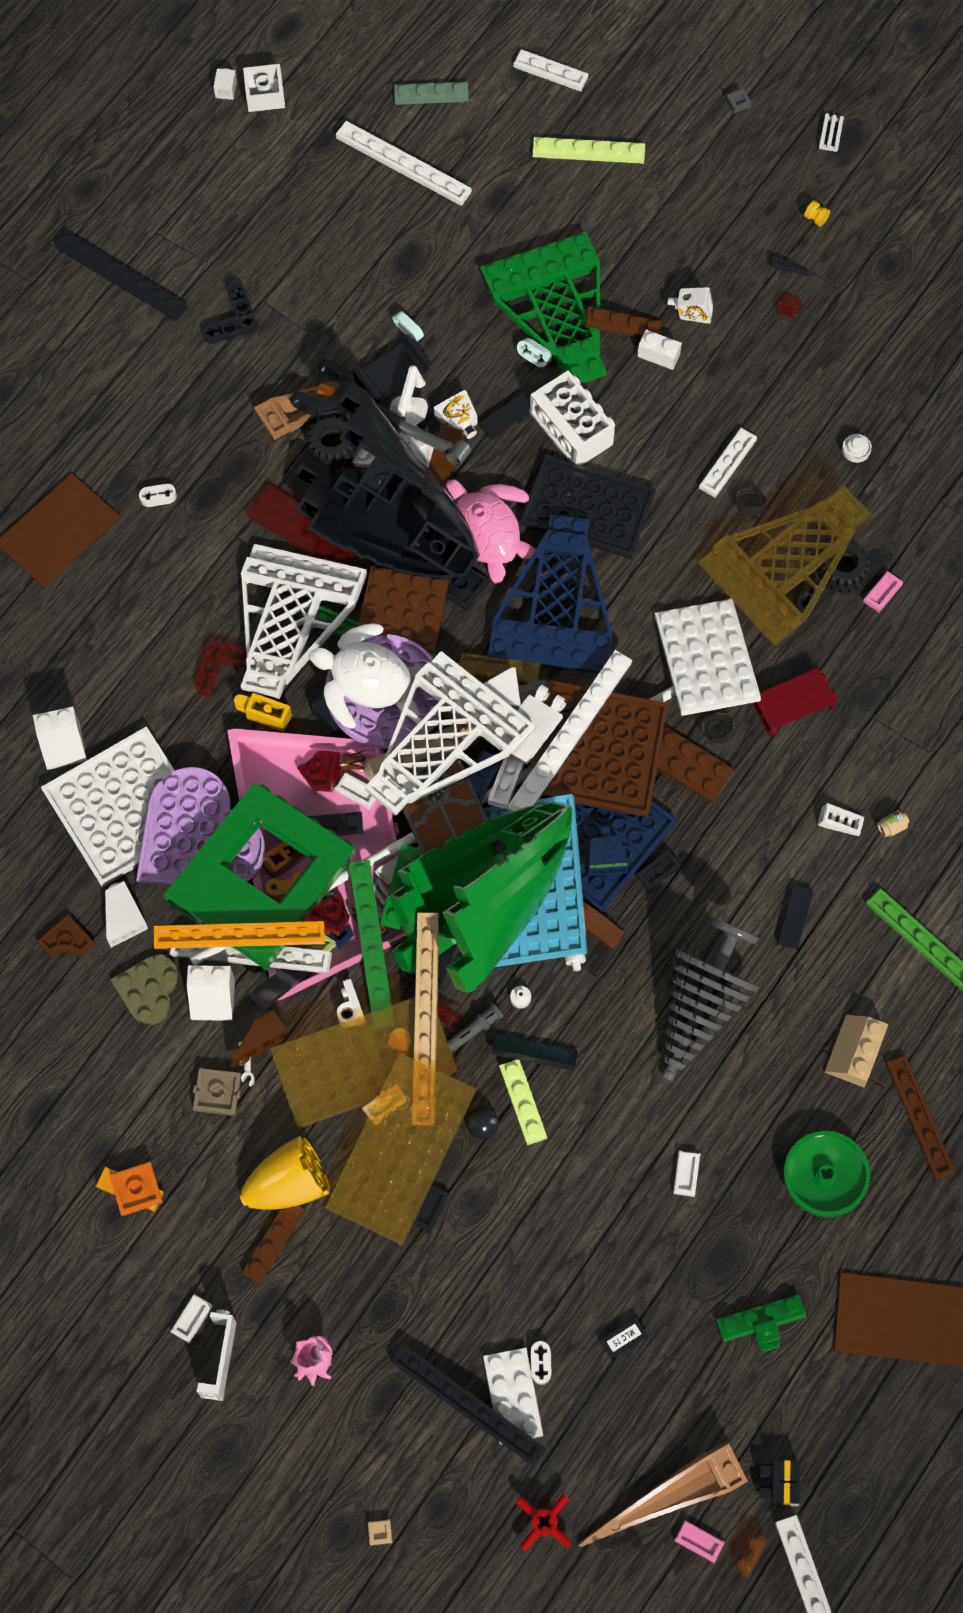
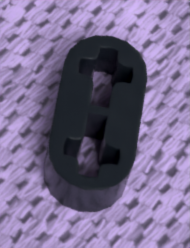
M810 578L805 582L796 603V609L799 613L806 615L814 609L822 591L820 580ZM815 585L816 589H814L813 593L810 594V587ZM807 598L809 599L808 605L804 608L802 607V603H804Z

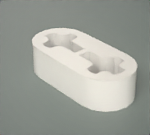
M162 484L143 488L139 492V498L143 506L153 507L173 503L177 498V494L173 485ZM165 491H169L170 496L166 497ZM147 494H150V500H146Z
M542 1341L536 1342L531 1348V1375L534 1382L540 1385L546 1384L551 1378V1351L549 1345ZM539 1346H542L543 1350H547V1353L543 1354V1361H539V1355L534 1353V1351L538 1350ZM539 1365H543V1371L548 1373V1375L544 1376L543 1380H540L539 1376L535 1375V1373L539 1372Z

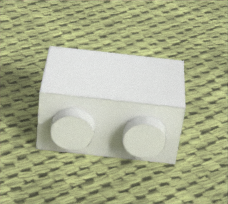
M645 330L638 346V357L672 370L681 352L680 342Z

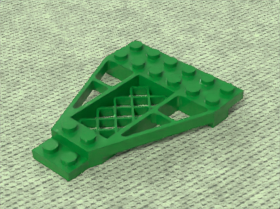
M587 232L480 267L493 305H497L535 342L548 349L556 365L564 373L569 371L572 375L577 376L580 384L606 376L607 371L600 358V330L585 327L586 311L582 301L596 297V308L600 309V261ZM596 272V289L582 294L577 293L572 279ZM556 286L565 289L563 295L554 292ZM568 291L571 295V298L566 297ZM538 292L547 295L545 301L536 298ZM526 295L532 311L516 315L504 303ZM551 297L560 300L557 306L548 303ZM563 302L572 305L569 311L561 308ZM575 306L579 314L573 312ZM545 308L554 311L552 317L543 314ZM557 313L566 315L565 320L556 319ZM535 317L546 342L524 321ZM570 317L579 320L577 326L567 323ZM582 322L586 330L580 328ZM552 323L561 326L559 332L550 329ZM564 328L574 331L571 337L562 334ZM577 333L586 336L585 339L580 341L574 338ZM559 339L568 342L563 347L556 345Z

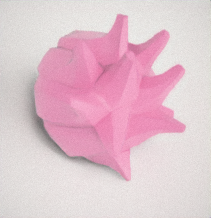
M312 1336L308 1340L296 1342V1352L290 1362L298 1368V1373L295 1374V1377H298L299 1381L306 1375L311 1385L314 1386L317 1375L327 1379L331 1378L326 1372L329 1366L332 1365V1349L324 1337Z

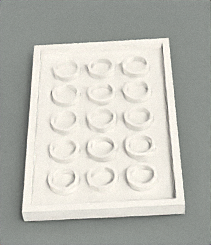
M733 599L655 613L656 624L681 716L759 702L761 700Z

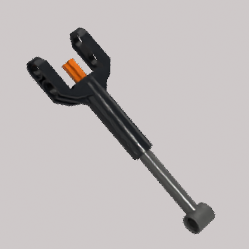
M323 359L318 364L319 371L325 378L340 384L337 389L324 383L319 385L318 393L328 397V403L302 391L295 392L289 399L296 409L320 420H323L325 416L331 418V415L337 417L345 413L336 405L351 381L355 383L352 370L328 359ZM378 405L399 434H406L446 453V458L452 465L460 466L471 453V447L465 441L458 440L455 444H452L407 423L404 416Z

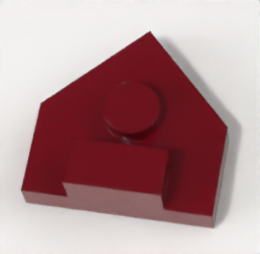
M318 751L313 755V758L297 767L313 791L333 792V787L338 784L341 769L339 765L340 753Z
M341 893L323 898L306 921H324V934L330 936L331 933L340 936L349 921V914L345 908Z

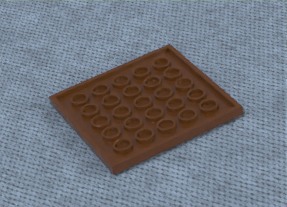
M549 680V690L547 692L550 695L545 700V704L551 707L553 700L559 695L565 699L566 706L560 711L563 717L535 754L532 770L589 688ZM611 693L540 797L550 798L573 794L575 804L648 818L668 703Z

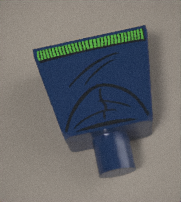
M610 827L599 828V838L591 839L588 876L627 874L628 862L621 838L619 836L611 837Z

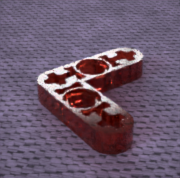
M218 641L210 642L206 646L195 682L197 694L201 697H208L213 693L222 663L242 668L247 666L246 647ZM215 648H218L219 652L215 653V660H213L212 651L215 650ZM237 651L240 653L238 659L232 660L229 658V654ZM207 665L215 666L213 673H206L204 669ZM205 678H207V685L209 688H205V690H202L201 686H204Z

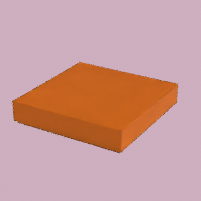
M151 1161L110 1174L121 1216L163 1203Z

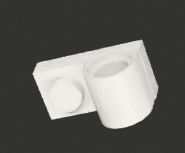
M351 979L343 981L344 988L341 989L344 1001H349L341 1004L337 1009L339 1023L344 1027L365 1023ZM346 1011L353 1013L352 1017L348 1019L343 1018L342 1014Z

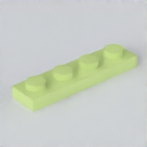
M520 1060L499 1065L526 1144L530 1145L547 1139Z

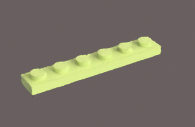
M534 137L533 157L644 164V143Z

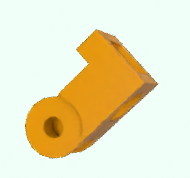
M301 872L293 873L294 878L269 880L265 885L267 895L275 901H280L300 876Z

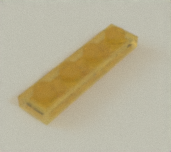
M461 653L459 666L472 676L494 678L506 670L516 667L517 682L538 685L540 663Z

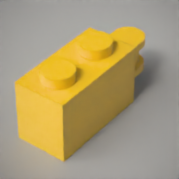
M252 693L251 698L241 694L234 698L236 709L246 713L248 720L285 732L292 716L289 705Z

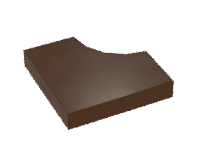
M69 914L37 940V943L50 957L58 953L68 952L81 958L96 945Z

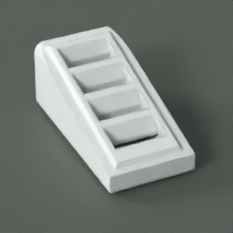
M827 803L821 809L818 825L860 836L864 817ZM836 816H839L838 822L835 821ZM845 818H847L846 825L843 824ZM852 820H856L854 828L851 827Z

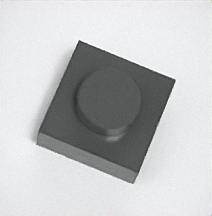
M744 89L730 93L726 97L734 113L751 107L752 102Z

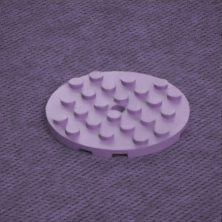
M396 635L374 636L363 641L378 644L389 649L405 663L407 668L424 667L433 658L415 642ZM331 669L328 671L325 685L334 680ZM421 687L416 688L412 700L417 704L418 713L416 715L424 719L439 702ZM344 696L345 704L356 725L355 728L349 729L343 726L331 713L338 726L351 738L364 745L388 749L402 713L397 704L383 708H370L359 705ZM408 716L405 717L394 749L418 725ZM427 726L428 734L435 726ZM425 729L420 735H425Z

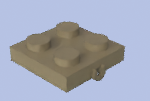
M199 1068L197 1085H194L193 1089L195 1094L193 1111L236 1116L237 1103L241 1093V1073Z

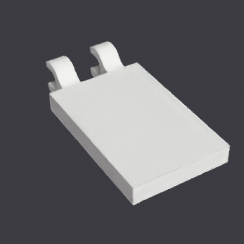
M543 685L538 688L535 697L529 695L517 710V712L534 724V729L510 754L528 765L563 717L560 711L566 706L565 699L559 695L555 697L551 707L544 704L550 693L547 692L549 689Z

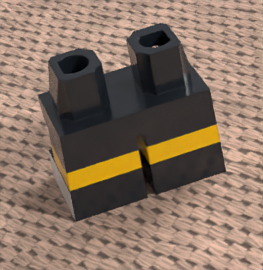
M773 1460L772 1464H761L760 1478H771V1486L759 1487V1499L771 1501V1504H785L798 1507L800 1504V1461Z

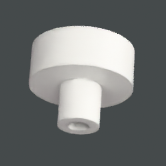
M585 954L564 957L566 965H572L573 971H580V964L586 961Z
M524 986L515 987L510 994L512 1005L516 1008L527 1007L531 1002L529 989Z

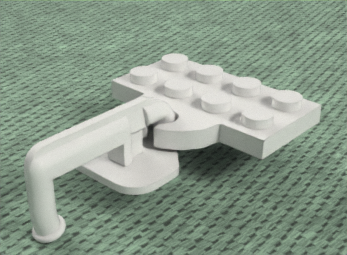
M411 365L402 395L392 401L390 410L404 416L407 423L417 427V424L426 417L428 404L425 399L412 397L414 386L421 388L426 382L423 380L417 367ZM400 433L401 437L428 468L434 448L406 434ZM360 448L352 463L357 467L368 468L375 456Z

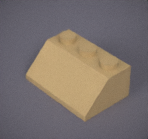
M846 1015L825 1073L864 1088L888 1024L867 1016Z

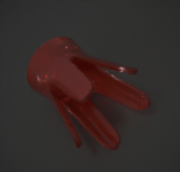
M443 1003L437 1007V1019H440L449 1031L454 1032V1028L446 1017L461 1024L462 1020L452 1012L461 1016L465 1015L450 1009L448 1005Z

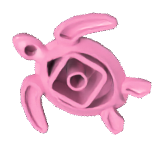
M447 481L445 490L461 510L477 542L480 553L477 560L488 563V571L493 583L502 582L506 575L502 563L512 561L516 554L525 561L530 560L536 550L531 545L520 541L517 519L509 506L502 501L508 500L524 503L529 501L528 494L524 490L503 484L488 485L481 488L479 492L467 494L466 489L458 481Z

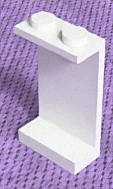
M217 1310V1313L211 1312L210 1314L213 1323L226 1326L216 1385L198 1383L197 1393L201 1398L223 1401L236 1321L229 1311Z

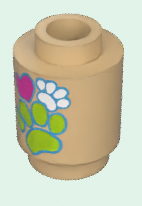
M897 810L882 818L877 823V827L884 838L887 836L892 837L908 828L909 819L904 812L901 813Z

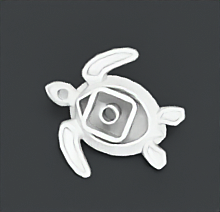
M364 624L347 631L338 641L337 645L340 651L336 655L323 648L313 649L308 655L312 663L318 668L332 670L334 680L328 682L324 687L326 705L333 716L349 729L355 728L356 723L345 704L344 696L359 705L370 708H383L397 704L402 712L415 675L423 668H407L405 663L389 649L378 644L363 642L383 632L384 628L379 624ZM412 700L409 710L417 714V704Z

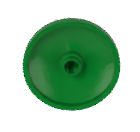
M819 1131L804 1136L791 1148L784 1164V1183L792 1200L804 1211L820 1217H836L853 1210L862 1201L870 1183V1167L864 1152L852 1139L837 1132Z

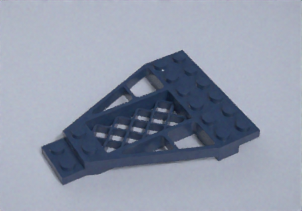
M550 515L546 534L494 617L488 658L600 673L610 658L613 634L587 538L588 519ZM559 556L569 558L563 562ZM555 557L560 565L551 569L546 562ZM539 558L534 592L517 591L535 560ZM575 560L580 567L571 572L566 565ZM544 565L549 572L541 577ZM587 565H590L599 602L588 601L582 598ZM563 567L569 575L560 580L555 572ZM582 570L579 582L574 575ZM552 575L557 583L549 588L544 580ZM572 578L577 586L568 591L563 583ZM540 583L546 590L541 595H539ZM561 586L565 594L557 599L552 591ZM579 589L578 598L576 601V599L572 596V593ZM549 594L554 602L546 607L541 599ZM513 597L533 600L529 622L500 619ZM569 597L574 604L565 609L560 602ZM537 603H539L543 610L536 614ZM558 605L563 612L554 617L549 610ZM581 607L601 608L607 633L578 629ZM576 608L575 619H573L569 612ZM547 613L552 620L543 625L538 618ZM566 615L572 623L564 628L559 624L558 620Z

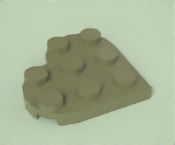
M159 954L141 961L111 979V982L137 1022L154 1025L163 1021L168 1015L171 1004L168 994L175 989L179 974L175 964L169 958Z

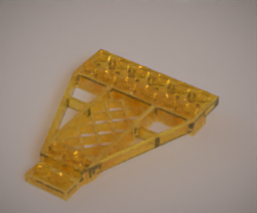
M843 486L830 498L818 502L813 507L731 536L727 534L712 546L713 550L698 563L775 647L806 622L856 532L855 528L871 515L857 498ZM795 521L774 539L766 532L767 530ZM810 521L819 522L818 530L807 529V524ZM821 525H823L827 530H821ZM761 533L769 543L751 558L735 543L736 541ZM794 534H803V542H792V536ZM806 535H817V543L806 542ZM832 535L831 543H820V536ZM779 546L788 547L787 555L777 554V548ZM791 547H802V554L791 555ZM805 547L816 548V556L805 555ZM819 548H827L819 554ZM836 554L823 579L817 586L808 576L831 556ZM773 559L772 567H761L762 560ZM776 559L787 560L786 568H776ZM790 560H801L800 568H789ZM804 560L811 561L804 567ZM763 572H772L771 580ZM775 572L786 573L785 581H774ZM789 573H796L788 580ZM801 581H806L815 590V593L805 611L801 613L785 594Z

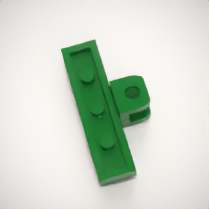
M404 844L401 845L379 925L400 930L401 923L388 896L404 886L398 871L420 857L421 849Z
M798 1294L716 1319V1324L723 1342L754 1333L759 1348L765 1352L779 1347V1325L805 1318L806 1312Z

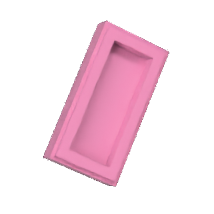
M887 571L867 594L863 602L879 613L899 590L903 581Z
M686 1520L675 1539V1542L715 1563L725 1543Z

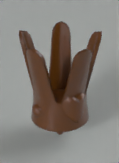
M364 750L354 754L341 755V762L339 764H341L342 771H348L349 769L363 771V766L351 764L365 761L366 758L363 755L354 756L364 752Z

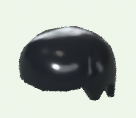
M487 1107L475 1108L467 1115L466 1128L475 1138L487 1139L492 1137L498 1130V1117L494 1111Z

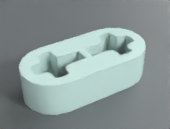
M399 311L392 317L395 325L405 335L409 334L417 342L424 337L420 327L404 312Z
M525 338L517 344L518 353L538 367H544L552 360L550 351L530 338Z

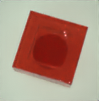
M785 294L777 308V313L794 320L803 301Z

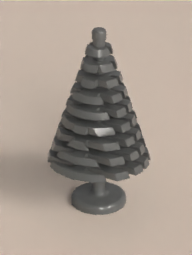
M714 917L711 921L712 926L724 931L726 936L713 964L679 949L675 950V956L709 973L704 975L694 969L674 962L675 970L702 982L704 985L701 987L673 975V983L699 996L696 999L672 988L671 996L693 1006V1009L690 1010L670 1002L669 1008L687 1017L688 1020L686 1022L668 1015V1022L683 1029V1032L680 1034L672 1029H667L666 1035L678 1041L677 1045L665 1041V1048L673 1052L672 1057L664 1055L663 1061L668 1063V1065L664 1069L662 1077L667 1081L674 1080L677 1068L683 1070L687 1066L681 1062L682 1057L692 1060L696 1056L686 1050L688 1046L699 1051L705 1046L692 1039L693 1034L708 1041L714 1037L709 1032L697 1027L698 1024L716 1031H720L723 1028L721 1024L703 1016L704 1012L724 1021H728L732 1017L728 1013L709 1005V1000L736 1012L742 1008L740 1005L713 992L714 989L744 1002L751 998L745 993L720 982V977L753 992H757L760 988L724 970L738 940L741 939L750 944H757L759 938Z

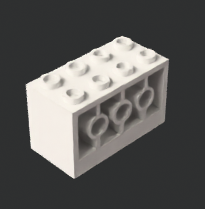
M566 371L531 394L530 414L570 463L581 466L613 445L614 421L603 413L601 405L592 400L590 392L587 389H583L577 376L572 375L569 371Z

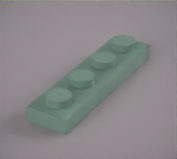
M468 82L394 85L395 105L469 102Z

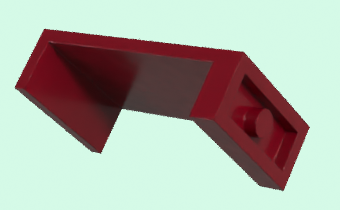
M817 668L760 692L761 700L752 704L769 737L777 734L779 727L828 706L831 711L834 710L837 696L834 690H830L826 675Z

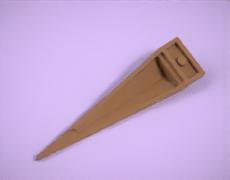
M333 381L325 383L335 389L340 386V384ZM319 386L301 390L318 400L328 403L327 400L329 398L318 393ZM294 393L271 398L254 407L255 413L274 440L288 432L292 433L314 418L296 409L290 403L289 399Z
M726 1441L708 1452L705 1451L585 1537L578 1545L581 1547L657 1516L729 1493L748 1481L730 1444Z

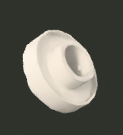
M850 435L843 442V455L851 462H863L871 453V443L863 435Z

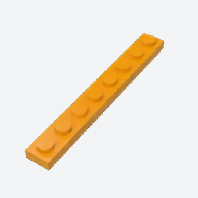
M324 921L154 926V949L325 944Z

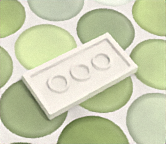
M522 1348L483 1356L493 1410L530 1437L543 1436L527 1349Z

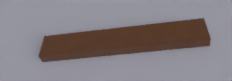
M906 1055L887 1061L885 1063L934 1181L954 1174V1167Z

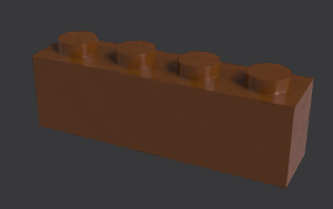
M441 425L440 431H436L435 436L455 444L458 440L464 441V430ZM435 448L433 449L428 469L445 488L447 481L452 478L455 466L447 460L446 453Z

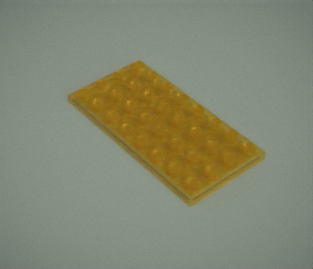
M415 998L270 1048L298 1129L413 1088ZM438 1014L436 1080L458 1072Z
M399 1053L325 1208L403 1246L477 1089Z

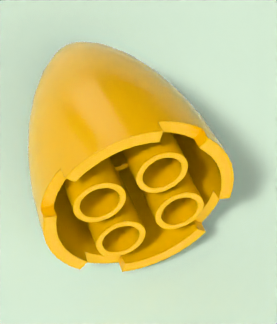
M298 1136L282 1145L264 1159L248 1177L241 1189L240 1199L243 1205L262 1210L284 1209L299 1206L329 1194L328 1178L326 1175L322 1176L323 1171L319 1164L320 1159L309 1141Z

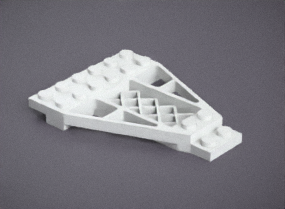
M254 544L250 557L246 558L241 572L247 651V670L241 684V689L280 699L285 684L287 685L308 662L309 653L313 649L320 648L356 607L367 570ZM248 583L272 588L265 608L248 604ZM284 591L290 592L291 596L281 600L280 593ZM304 595L310 598L309 601L300 604L298 598ZM295 600L298 606L288 611L285 605ZM323 600L347 605L331 624L314 620L320 602ZM283 607L285 613L275 617L273 611ZM310 607L308 614L306 615L304 609ZM301 611L304 617L294 622L291 616ZM249 612L262 615L252 645ZM289 618L291 624L281 628L279 622ZM276 624L279 630L269 635L266 629ZM304 624L302 631L300 632L298 626ZM295 628L298 634L288 639L285 633ZM311 628L326 629L302 656ZM283 635L286 641L275 645L273 639ZM270 641L273 647L263 652L260 646ZM298 641L294 650L291 644ZM289 645L292 652L282 656L279 650ZM276 652L279 657L271 656V654Z
M441 651L415 675L379 772L365 786V791L393 814L397 815L407 803L415 802L508 757L534 729V724ZM417 687H421L439 702L424 719L419 718L409 710ZM451 711L453 719L441 720V712ZM408 716L418 725L394 749L405 717ZM454 724V733H442V725ZM456 724H467L469 732H457ZM439 725L440 734H428L427 726ZM425 729V735H420ZM478 736L484 737L501 751V753L478 764L463 752ZM466 737V738L458 745V740H457V738ZM455 738V746L443 747V739ZM440 739L441 747L429 748L428 740ZM414 740H426V748L414 749ZM411 744L412 749H407L408 746ZM441 752L442 761H430L429 753ZM444 752H452V753L444 760ZM427 753V762H415V754ZM412 754L413 762L401 763L400 755ZM458 758L471 766L434 784ZM430 766H439V767L431 774V768H430ZM416 767H428V775L416 776ZM405 768H413L414 775Z

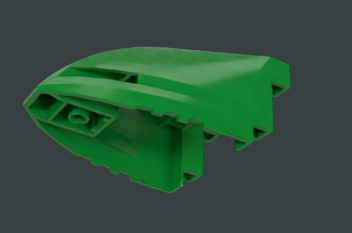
M550 802L528 806L482 822L480 826L474 829L465 830L463 835L455 840L450 838L445 841L446 845L438 850L433 848L400 869L398 874L404 886L388 896L407 936L406 940L392 949L400 969L411 974L416 973L417 913H439V955L457 943L462 957L447 966L446 969L456 989L466 993L474 991L487 978L523 932L547 896L566 851L572 822L571 805ZM503 838L507 849L496 853L492 843Z

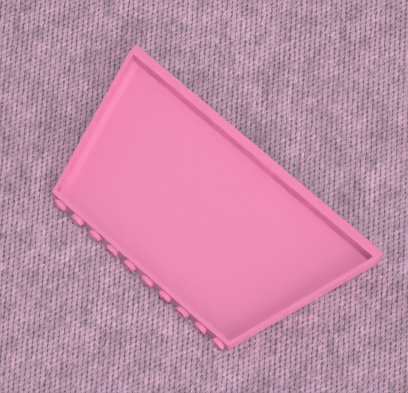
M245 729L227 730L239 801L255 782L258 785H265L275 796L283 797L290 806L300 808L305 816L362 812L363 834L337 836L343 841L344 839L350 841L354 845L355 857L350 863L362 861L397 841L396 835H399L398 823H393L392 816L396 815L376 800L369 810L336 792V786L333 787V792L313 791L297 769L302 763L305 764L313 758V755L318 751L339 752V762H341V755L354 754L364 750V752L354 756L363 755L366 758L365 761L351 765L365 767L366 761L384 754L383 749L373 748L354 739ZM341 767L338 782L346 772L366 784L369 783L364 771L352 769L342 771ZM259 827L265 840V853L284 842L263 827ZM399 852L371 867L373 883L380 879L387 891L389 890L390 883L387 884L375 871L380 866L397 858ZM305 857L290 870L275 879L285 880L294 878L293 873H302L311 862V859ZM261 865L259 871L253 877V883L255 888L267 895L265 885L271 878ZM351 879L329 890L335 894L341 893L347 909L355 905ZM377 887V891L380 893L384 901H386V897L384 896L380 888ZM375 896L376 904L379 906L381 911H383L384 907L381 905V903ZM352 915L347 926L354 933V937L339 949L335 945L330 951L332 957L329 974L311 973L278 1000L285 999L363 960L359 927ZM402 925L400 930L386 927L388 933L381 937L383 950L407 939ZM286 945V946H285V947H295V948H304V949H306V948L303 947L302 945ZM269 967V977L273 976L281 968Z

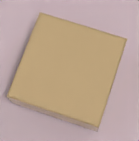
M390 1520L368 1522L370 1546L392 1543Z

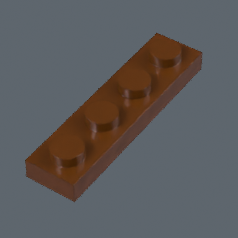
M590 306L586 310L585 327L642 338L645 330L661 335V321Z
M294 1206L279 1211L244 1268L242 1275L259 1285L262 1284L305 1214V1209L300 1206Z

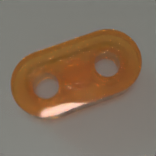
M760 1534L758 1538L753 1536L748 1546V1549L751 1550L748 1557L743 1556L737 1569L741 1570L740 1576L748 1579L766 1544V1537Z

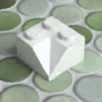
M280 64L243 68L249 112L285 108Z

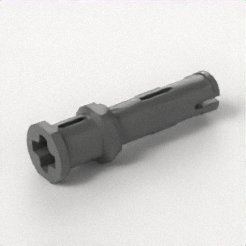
M491 1003L487 1010L476 1015L473 1022L446 1041V1047L451 1053L481 1030H488L492 1023L504 1018L503 1014L494 1003Z

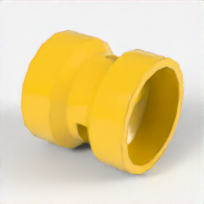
M814 200L806 209L804 217L809 220L813 219L814 223L821 227L828 219L830 210L820 207V204Z

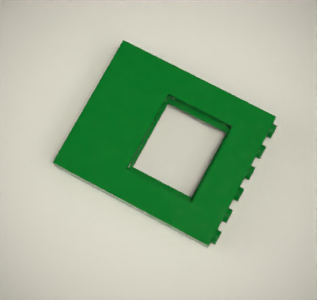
M254 782L164 894L165 902L198 925L305 922L353 860L355 848L350 841L346 839L343 841L337 837L333 830L322 827L315 818L305 816L300 808L292 807L287 804L283 797L272 794L265 785H258ZM260 826L311 859V862L279 902H276L227 869ZM286 945L237 946L233 948L267 970Z

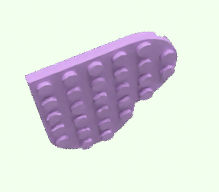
M182 768L173 771L171 775L156 785L148 806L136 879L138 883L171 886L232 811L229 793L223 782L215 774L201 768ZM260 828L257 829L227 867L228 870L246 882L255 876L263 863L265 840Z

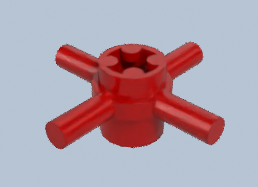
M562 1494L550 1509L536 1510L521 1497L516 1504L532 1517V1531L521 1542L519 1547L526 1552L538 1536L546 1537L552 1535L567 1549L572 1541L557 1528L558 1521L556 1515L569 1501V1498ZM541 1516L549 1519L551 1524L549 1527L543 1526L540 1528L538 1526Z

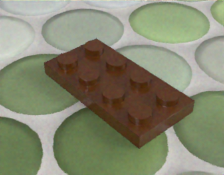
M666 727L664 730L657 770L712 804L733 775L734 769Z

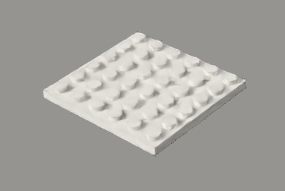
M147 726L41 787L102 887L139 866L151 794L160 781L162 782L175 771Z

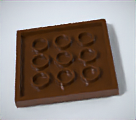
M371 566L358 626L372 623L379 624L384 629L377 636H387V634L400 636L415 642L428 653H435L449 579L413 576L391 569Z

